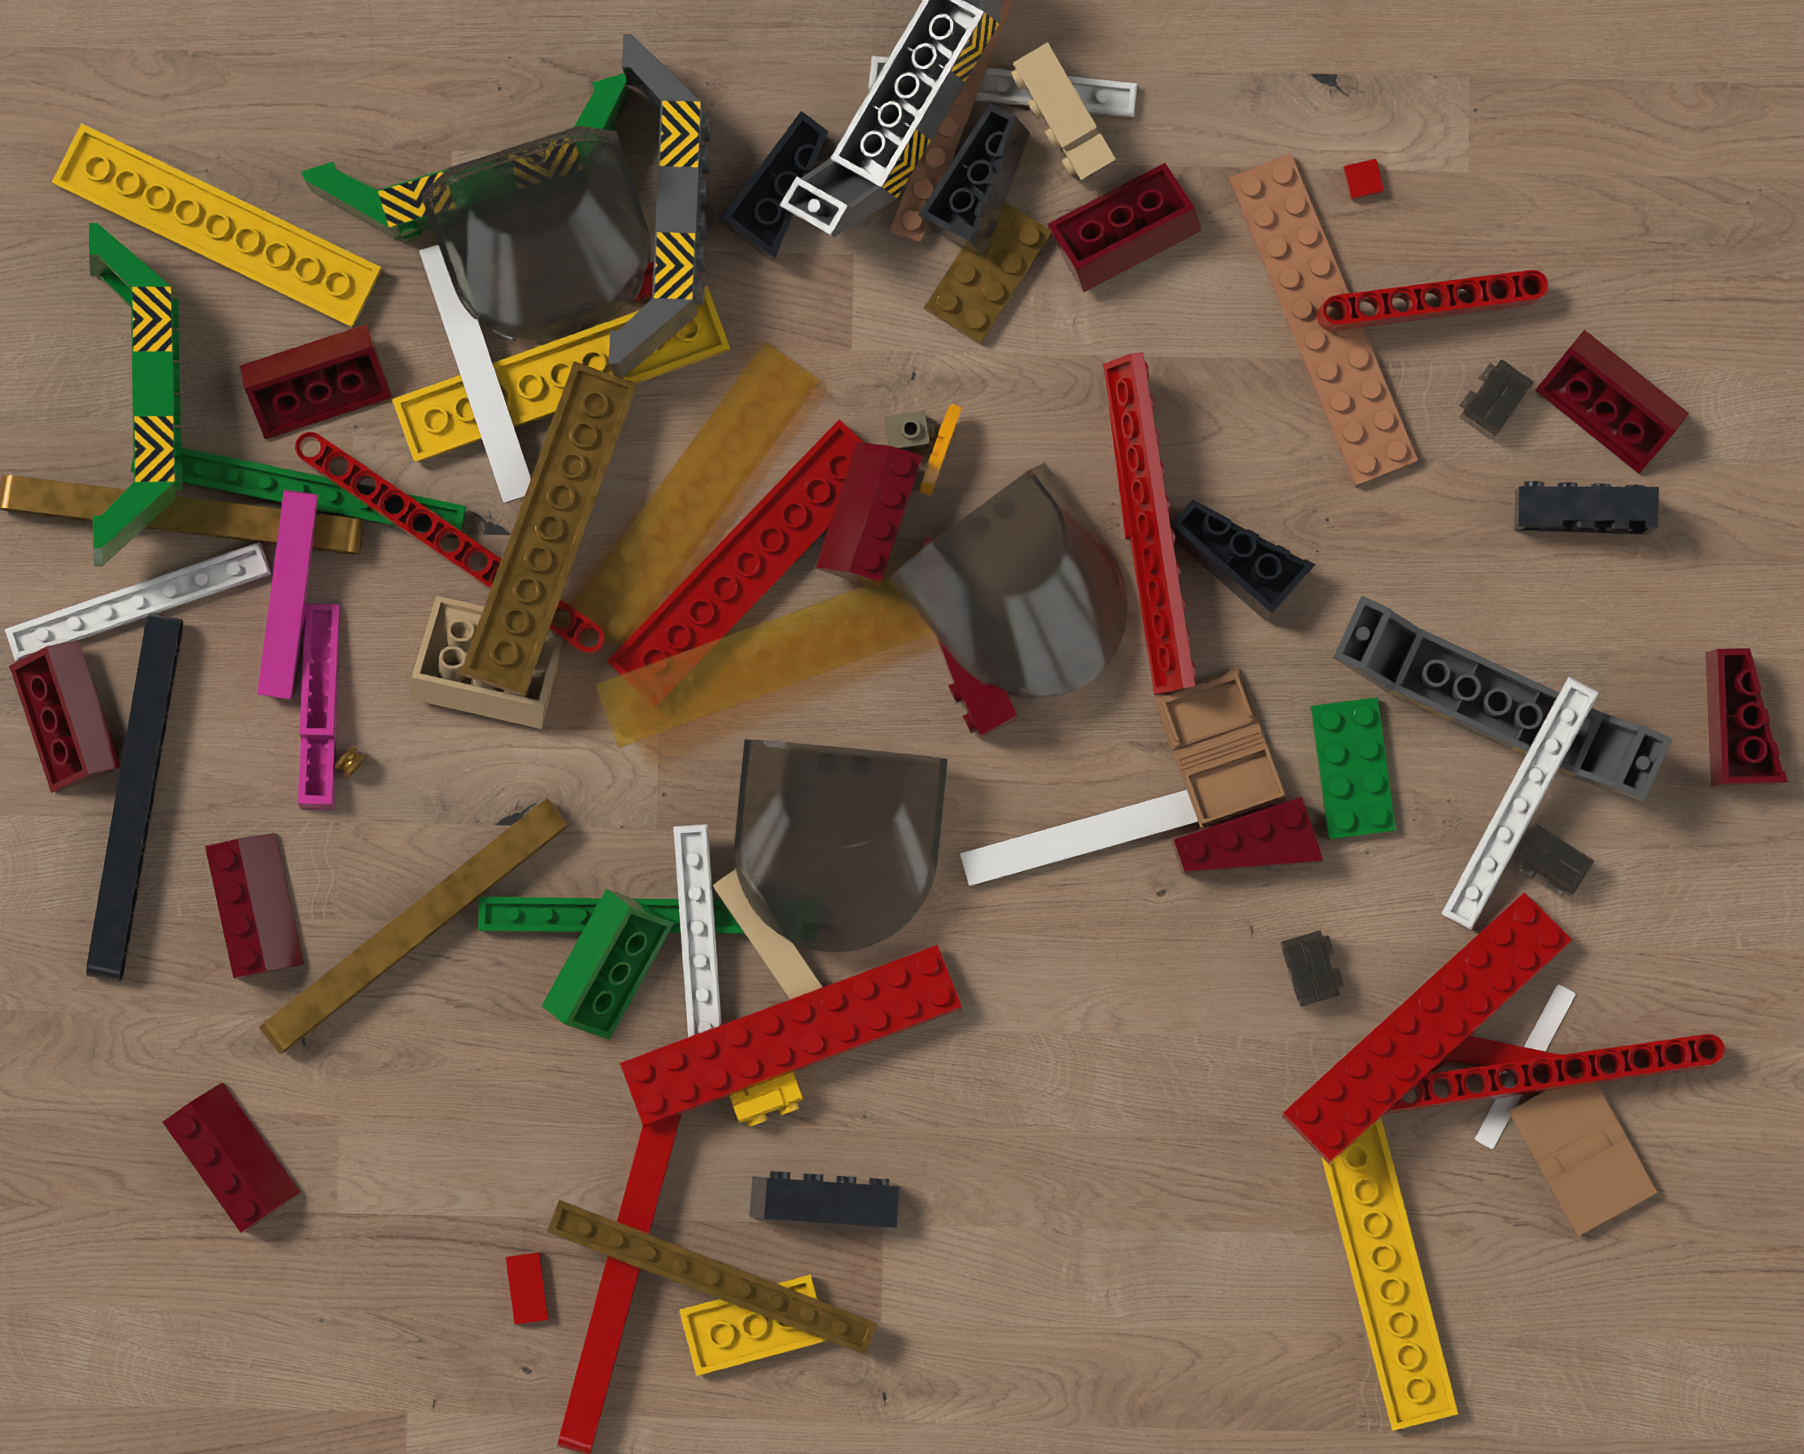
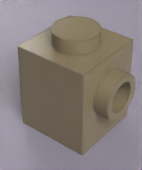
M925 410L885 416L888 445L906 451L930 448L929 439L935 438L933 419H926Z

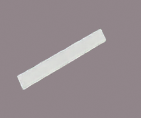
M1559 984L1556 986L1524 1047L1541 1051L1547 1050L1576 995L1574 992ZM1511 1073L1503 1085L1506 1088H1513L1515 1085V1079ZM1522 1095L1496 1098L1475 1140L1490 1149H1494L1511 1117L1508 1111L1517 1106Z

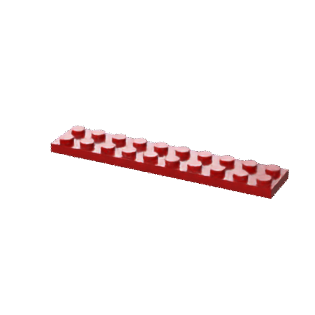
M1143 352L1130 353L1104 363L1103 369L1115 436L1114 440L1116 442L1115 446L1118 453L1132 534L1130 543L1154 695L1195 687L1196 668L1191 661L1189 649L1191 636L1185 624L1184 612L1186 604L1180 591V566L1175 559L1173 547L1175 544V534L1170 527L1168 514L1170 501L1165 494L1163 482L1165 469L1160 461L1158 450L1160 437L1154 425V400L1149 393V367L1147 362L1144 361ZM1135 530H1138L1139 535L1135 534Z
M840 419L607 660V663L655 708L660 705L829 528L856 443H864Z
M1524 892L1282 1113V1117L1330 1165L1571 943L1572 939Z
M938 945L623 1061L620 1063L643 1128L956 1012L962 1009V1005Z

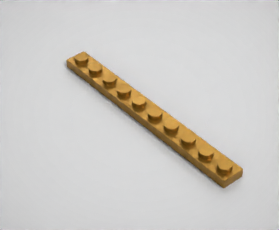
M560 1199L547 1229V1232L863 1355H866L878 1324L872 1320Z

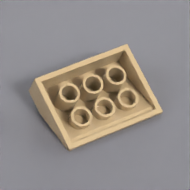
M436 596L411 677L410 699L542 729L564 640L548 631L525 697L460 675L484 606ZM552 622L557 628L567 627V625Z

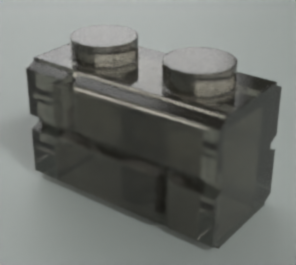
M1502 359L1496 366L1489 363L1479 377V380L1483 382L1477 393L1470 390L1459 405L1464 409L1459 417L1491 440L1497 435L1534 383Z
M1538 824L1533 826L1512 859L1518 863L1516 869L1531 879H1534L1536 875L1547 882L1545 888L1561 898L1564 893L1568 896L1575 893L1594 863L1593 859Z
M1321 930L1280 942L1299 1007L1340 995L1339 988L1344 987L1339 968L1332 969L1329 956L1334 955V951L1328 935L1322 936Z

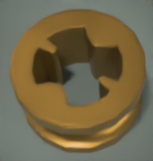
M356 746L348 749L334 767L336 770H343L344 777L347 779L361 767L367 758L365 754L360 755L357 753L358 748Z

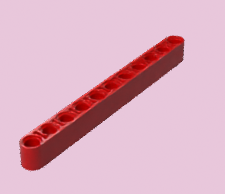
M305 432L297 438L295 451L303 463L487 589H491L501 558L315 432ZM317 441L320 443V451L316 456L307 457L303 454V447L307 442ZM345 460L348 463V469L344 475L335 476L331 474L330 467L334 461ZM372 479L376 482V488L372 494L363 495L359 493L358 486L362 480ZM394 497L404 501L402 511L397 514H391L386 511L387 502ZM421 516H426L432 521L431 528L425 533H418L414 530V522ZM454 535L459 538L460 544L455 551L446 552L441 548L442 540L446 536ZM482 554L488 559L487 566L483 570L474 571L469 567V561L474 555ZM560 599L555 614L565 611L571 615V622L565 628H557L551 623L549 631L583 654L594 655L599 653L605 644V636L602 629L592 620ZM587 630H593L599 635V641L593 647H585L580 643L581 635Z
M1702 1034L1428 1074L1413 1088L1415 1092L1414 1102L1407 1103L1401 1099L1386 1114L1704 1069L1716 1064L1723 1058L1725 1046L1718 1036ZM1701 1043H1707L1713 1048L1714 1056L1712 1059H1706L1700 1054L1699 1046ZM1667 1048L1677 1049L1681 1056L1679 1064H1673L1667 1059ZM1635 1052L1646 1056L1648 1061L1646 1069H1640L1634 1064L1633 1055ZM1602 1057H1607L1613 1061L1615 1067L1612 1074H1607L1600 1068V1059ZM1568 1062H1574L1580 1066L1582 1071L1580 1078H1572L1568 1075L1566 1071ZM1534 1067H1542L1547 1071V1083H1539L1534 1079ZM1501 1072H1509L1514 1076L1515 1085L1513 1088H1506L1501 1084L1499 1080ZM1474 1076L1481 1081V1092L1473 1093L1467 1088V1077ZM1441 1081L1447 1085L1449 1089L1447 1097L1440 1098L1433 1092L1434 1082Z
M682 1114L645 1128L642 1126L617 1222L650 1234ZM607 1256L557 1442V1447L582 1454H591L641 1269L610 1256Z

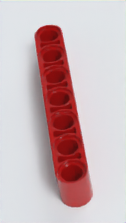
M1525 270L1334 295L1325 300L1319 307L1316 319L1323 329L1327 331H1340L1530 306L1546 294L1548 280L1538 270ZM1524 281H1530L1536 286V295H1530L1524 290ZM1491 285H1497L1503 289L1504 299H1497L1492 295ZM1464 289L1471 294L1472 302H1462L1458 297V290ZM1428 293L1435 295L1439 300V307L1429 306L1426 303L1425 295ZM1393 298L1403 299L1407 310L1405 312L1396 310L1392 304ZM1361 302H1367L1373 306V316H1366L1361 312ZM1334 306L1338 308L1341 312V320L1331 319L1327 314V307Z

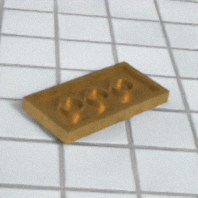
M1005 201L985 256L982 257L963 247L924 306V309L973 341L981 344L1050 238V230Z

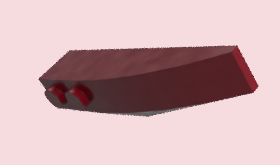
M930 537L923 539L925 579L937 640L953 682L948 685V688L956 703L963 702L967 714L962 717L971 734L977 732L979 738L1015 722L1018 715L984 645L980 646L978 642L979 638L976 629L968 615H965L962 601L955 587L950 584L948 580L950 579Z

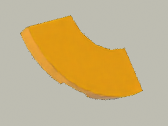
M951 403L947 409L919 488L921 490L920 493L929 496L933 493L962 411L961 406Z

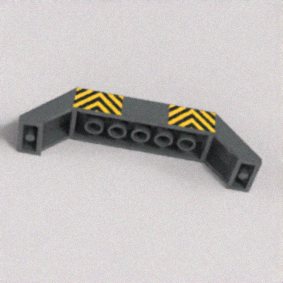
M922 0L831 158L802 178L796 176L779 206L835 237L896 200L998 28L1002 0Z
M623 34L622 69L627 84L629 86H636L660 112L653 296L620 330H610L609 365L613 375L620 378L628 375L698 315V305H704L705 288L702 285V277H699V272H705L706 252H704V245L700 243L701 239H707V219H705V211H702V207H708L709 189L706 187V178H703V174H709L710 154H708V146L705 145V142H711L709 113H704L702 102L632 34Z
M1361 596L1333 656L1335 660L1387 693L1523 756H1526L1559 695V692L1420 629L1393 612L1392 609L1364 596ZM1591 707L1557 771L1571 778L1645 801L1673 739L1644 725H1638L1602 713Z

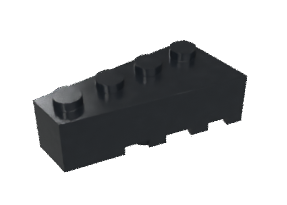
M991 103L988 105L918 214L934 232L982 257L985 256L1030 134L1015 115Z
M803 111L798 114L719 220L721 224L770 261L775 259L793 216V213L779 205L796 176L802 178L812 171L828 133V130Z
M1525 481L1524 486H1519L1515 490L1514 530L1649 535L1658 528L1659 487H1645L1644 485L1611 487V484L1604 483L1591 484V487H1578V483L1560 482L1557 483V486H1544V482Z
M1193 499L1170 524L1175 534V541L1265 621L1316 565L1289 553V550L1280 545L1276 546L1259 537V534L1238 526L1231 522V519Z
M770 1171V1177L752 1176L749 1217L769 1220L897 1228L900 1187L889 1186L890 1179L869 1178V1184H857V1177L836 1176V1182L823 1181L824 1175L803 1173V1180L790 1179L791 1172Z

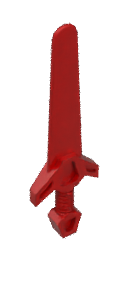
M1470 1035L1432 1071L1435 1072L1449 1061L1487 1066L1560 1054ZM1568 1062L1566 1065L1567 1073L1572 1069V1062ZM1534 1067L1533 1071L1547 1073L1542 1067Z

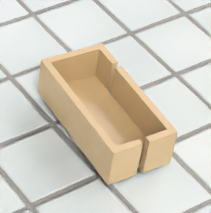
M1048 42L1013 62L1015 70L1010 74L1019 90L1021 91L1026 88L1032 99L1027 103L1037 120L1042 117L1045 119L1049 129L1044 132L1053 148L1055 149L1060 146L1066 155V158L1061 160L1071 178L1077 175L1079 180H1082L1116 160L1102 134H1099L1096 129L1095 122Z

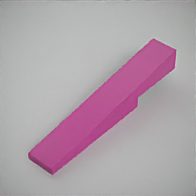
M284 490L258 695L291 699L295 694L318 494Z
M306 604L299 732L301 746L298 805L300 809L334 810L336 769L334 767L336 765L339 604Z

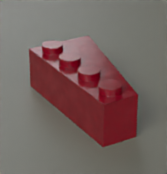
M1750 648L1715 649L1705 652L1711 786H1754L1788 783L1786 773L1782 770L1778 756L1780 755L1777 741L1774 742L1769 722L1771 720L1768 709H1765L1761 696L1762 688Z
M1302 797L1171 841L1182 873L1313 864L1324 861Z

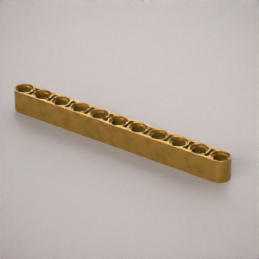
M1 475L0 510L93 522V515H102L126 489ZM175 496V501L144 529L277 545L281 509ZM316 513L312 550L359 555L364 521Z
M549 798L542 801L266 1020L259 1027L261 1032L279 1054L290 1049L569 826V823Z

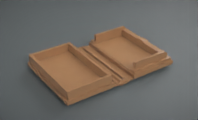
M1239 668L1195 682V687L1163 693L1153 697L1200 828L1287 799Z
M1582 1071L1576 1073L1571 1077L1577 1079L1580 1078L1582 1075ZM1597 1083L1544 1091L1508 1111L1577 1237L1658 1193Z

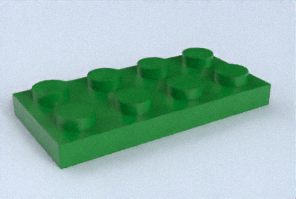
M1378 697L1310 706L1328 840L1396 831Z

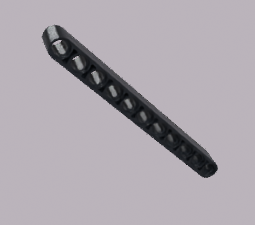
M148 614L146 619L87 959L86 975L88 977L121 982L124 975L183 633V619Z

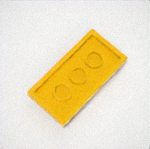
M811 1274L776 1283L817 1299ZM721 1299L679 1309L696 1376L827 1341Z

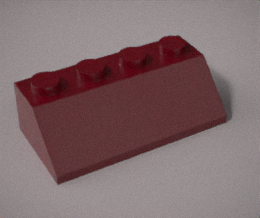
M1166 163L1151 169L1047 224L1071 274L1083 293L1202 231L1195 207Z
M367 324L239 366L244 389L265 440L392 398Z
M1585 329L1535 389L1537 393L1638 474L1643 471L1672 437L1689 414Z
M856 443L815 569L880 590L921 465V455L890 445Z
M79 640L46 646L9 666L51 793L101 777L120 768L117 751L113 746L107 721L103 715L96 688L92 682L86 664V657L82 652Z
M276 833L238 838L205 846L233 979L239 980L304 965Z
M223 1082L192 1100L162 1122L240 1233L247 1232L301 1193Z

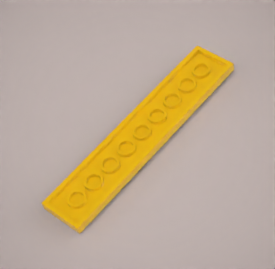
M82 123L51 182L53 185L352 329L382 271L380 266Z
M708 286L704 287V305H698V315L623 379L638 384L731 350ZM639 311L492 363L514 428L555 414L574 361L613 375L609 365L610 330H620ZM461 375L392 399L415 464L482 440Z
M1380 1118L1330 1165L1322 1157L1321 1161L1391 1430L1395 1431L1457 1415L1458 1410L1382 1118Z

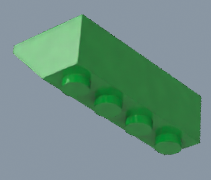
M606 889L545 998L542 1007L564 1025L610 1040L673 927L674 922L626 895Z

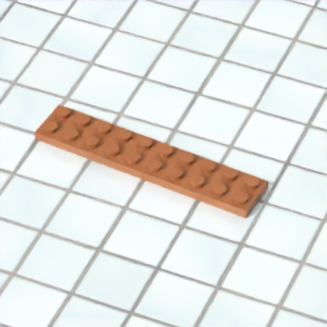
M1287 154L1229 177L1228 181L1354 486H1359L1416 463L1418 459L1364 329L1327 331L1317 322V311L1325 300L1331 296L1347 294L1349 292L1292 154ZM1334 306L1327 307V314L1331 319L1341 320V312L1338 308Z

